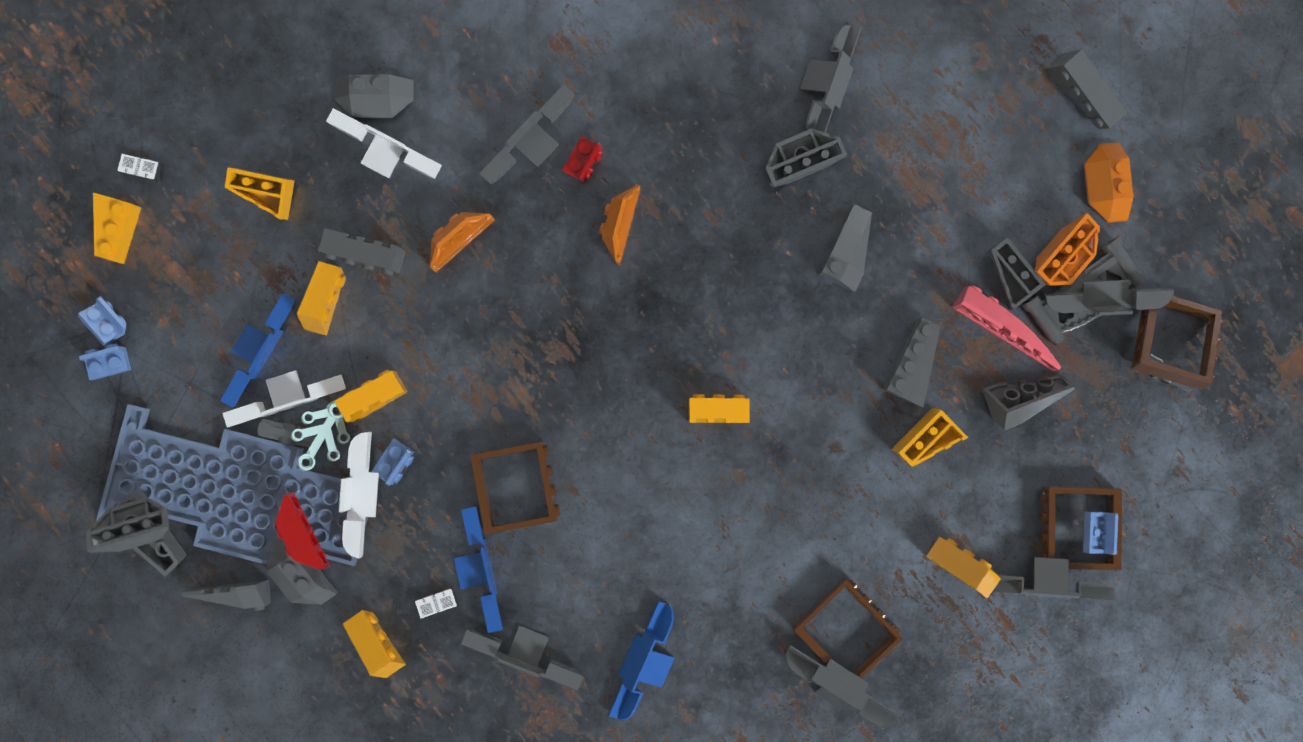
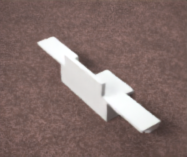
M334 108L326 120L333 127L361 142L367 132L375 135L361 164L387 178L393 172L403 151L408 153L403 162L430 178L435 179L442 166L408 148L405 144L368 125L358 122Z
M297 370L266 380L274 408L265 411L263 402H255L224 412L223 416L226 426L231 427L258 417H267L316 401L320 397L344 390L346 387L342 375H338L307 385L310 397L305 398Z
M372 432L360 433L350 442L347 468H350V477L341 479L339 512L347 511V520L343 521L342 542L346 552L356 558L363 557L365 518L376 517L379 473L369 472Z

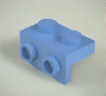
M1085 512L1083 553L1116 555L1118 514Z

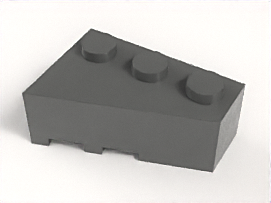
M1008 237L988 250L1009 310H1014L1046 285Z

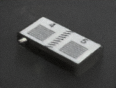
M121 153L116 172L158 182L162 163Z
M453 587L414 600L420 620L459 606Z

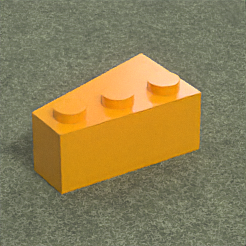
M227 168L226 189L256 204L259 208L275 215L278 219L288 220L295 180L237 168Z
M93 193L94 256L121 264L125 263L141 207Z
M318 262L297 312V316L305 330L327 336L341 287L344 286L346 276L341 267Z
M385 370L378 375L377 379L361 384V387L347 392L334 402L346 422H357L408 391L396 371Z
M693 394V398L688 399V422L750 423V399H746L745 395H733V398H725V395L714 394L713 398H705V394Z
M932 407L891 450L905 464L913 467L931 458L939 451L952 447L951 445L968 437L941 409Z
M939 537L926 557L988 599L1001 579L990 569L992 565L983 559L977 561L973 558L975 555L965 548L963 551L958 549V544L950 538L944 540Z
M362 610L343 623L370 676L387 678L406 665L386 633L378 624V619L373 612Z

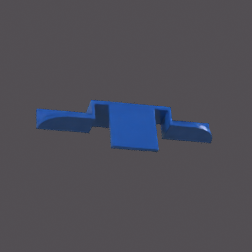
M282 293L265 322L267 326L275 330L273 333L266 335L251 325H246L231 352L252 364L248 372L240 369L237 370L223 394L221 402L234 408L250 379L258 377L284 332L280 328L295 304V299Z
M477 508L463 509L461 512L468 544L481 543L482 547L480 548L481 552L454 558L460 589L488 583L489 590L492 593L483 594L480 597L487 631L490 633L503 630L496 599L498 592L486 538L483 539Z
M658 601L643 636L641 637L636 634L618 674L624 680L610 709L609 717L627 720L633 716L643 695V692L636 688L639 681L659 687L663 686L675 657L652 650L656 642L665 644L672 629L674 612L669 604Z

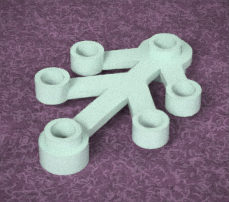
M334 401L330 402L324 410L308 411L301 416L304 424H310L315 419L327 417L324 424L303 430L295 429L291 433L292 440L296 442L317 434L307 453L300 456L297 460L299 469L303 471H308L314 467V456L324 439L328 449L327 459L334 462L340 458V452L336 449L331 431L334 422L339 433L337 435V442L339 444H346L350 440V435L346 432L343 415L340 410L338 414H334L332 411L334 407L338 408ZM306 414L311 416V421L305 420ZM295 432L301 433L300 439L295 438ZM342 434L347 438L345 442L340 439ZM331 452L336 453L337 457L335 459L330 457ZM303 459L308 460V466L302 465Z

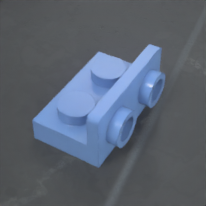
M100 296L96 299V304L79 312L78 317L101 344L106 346L125 335L127 324L122 316H117L113 311L112 305L108 301H104Z
M110 344L104 346V350L91 349L85 351V355L79 356V360L85 361L89 380H96L130 371L131 366L126 347Z
M393 438L372 472L379 473V478L384 480L389 486L394 483L397 484L403 476L401 472L404 467H408L414 459L412 455L415 451Z

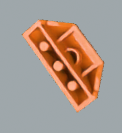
M1119 142L1099 144L1084 164L1088 204L1107 223L1128 221L1134 198L1129 156Z
M635 185L612 198L611 204L607 203L604 215L607 216L605 223L601 224L599 234L602 235V241L617 265L621 264L640 193L639 185Z
M461 212L459 215H453L449 219L448 225L444 228L440 227L433 234L434 237L431 239L430 268L435 272L441 269L495 219L487 213Z
M1084 213L1063 227L1036 258L1035 272L1047 285H1071L1096 256L1100 226L1088 213Z

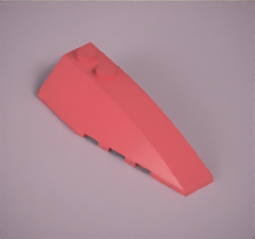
M973 285L963 288L951 308L1050 370H1060V364L1042 341L1021 320L999 305L997 299L991 296L986 297L982 294L981 289Z

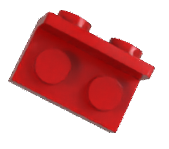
M581 136L562 171L584 183L585 179L589 180L594 171L592 168L594 163L599 162L603 156L602 145Z

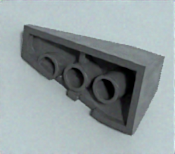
M856 204L853 205L823 265L820 276L853 292L856 291L864 275L872 212Z
M1063 375L1040 377L1037 381L1026 382L1025 379L1019 380L1018 383L1008 384L1007 381L999 382L984 388L983 394L992 418L1004 430H1007L1030 419L1073 391L1075 386Z
M269 579L189 589L182 592L183 597L243 609L252 608V611L264 610L265 606L271 604Z

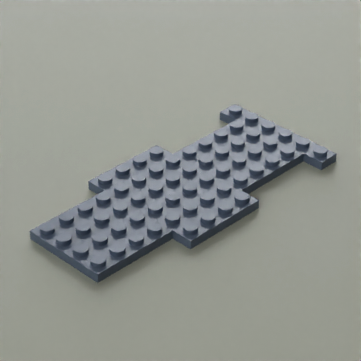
M127 404L96 521L108 509L118 506L131 492L140 488L146 497L167 509L168 519L198 526L193 546L267 565L271 542L278 537L275 522L284 495L295 493L326 558L352 566L356 565L357 558L352 557L346 552L342 542L343 521L347 520V511L339 512L342 478L299 469L297 460L302 456L304 448L230 429H224L220 446L216 447L145 429L150 409ZM368 517L365 518V527L367 524Z

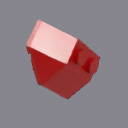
M295 493L284 495L275 525L278 537L283 539L286 545L285 551L290 558L292 557L295 562L319 570L329 567L330 563Z

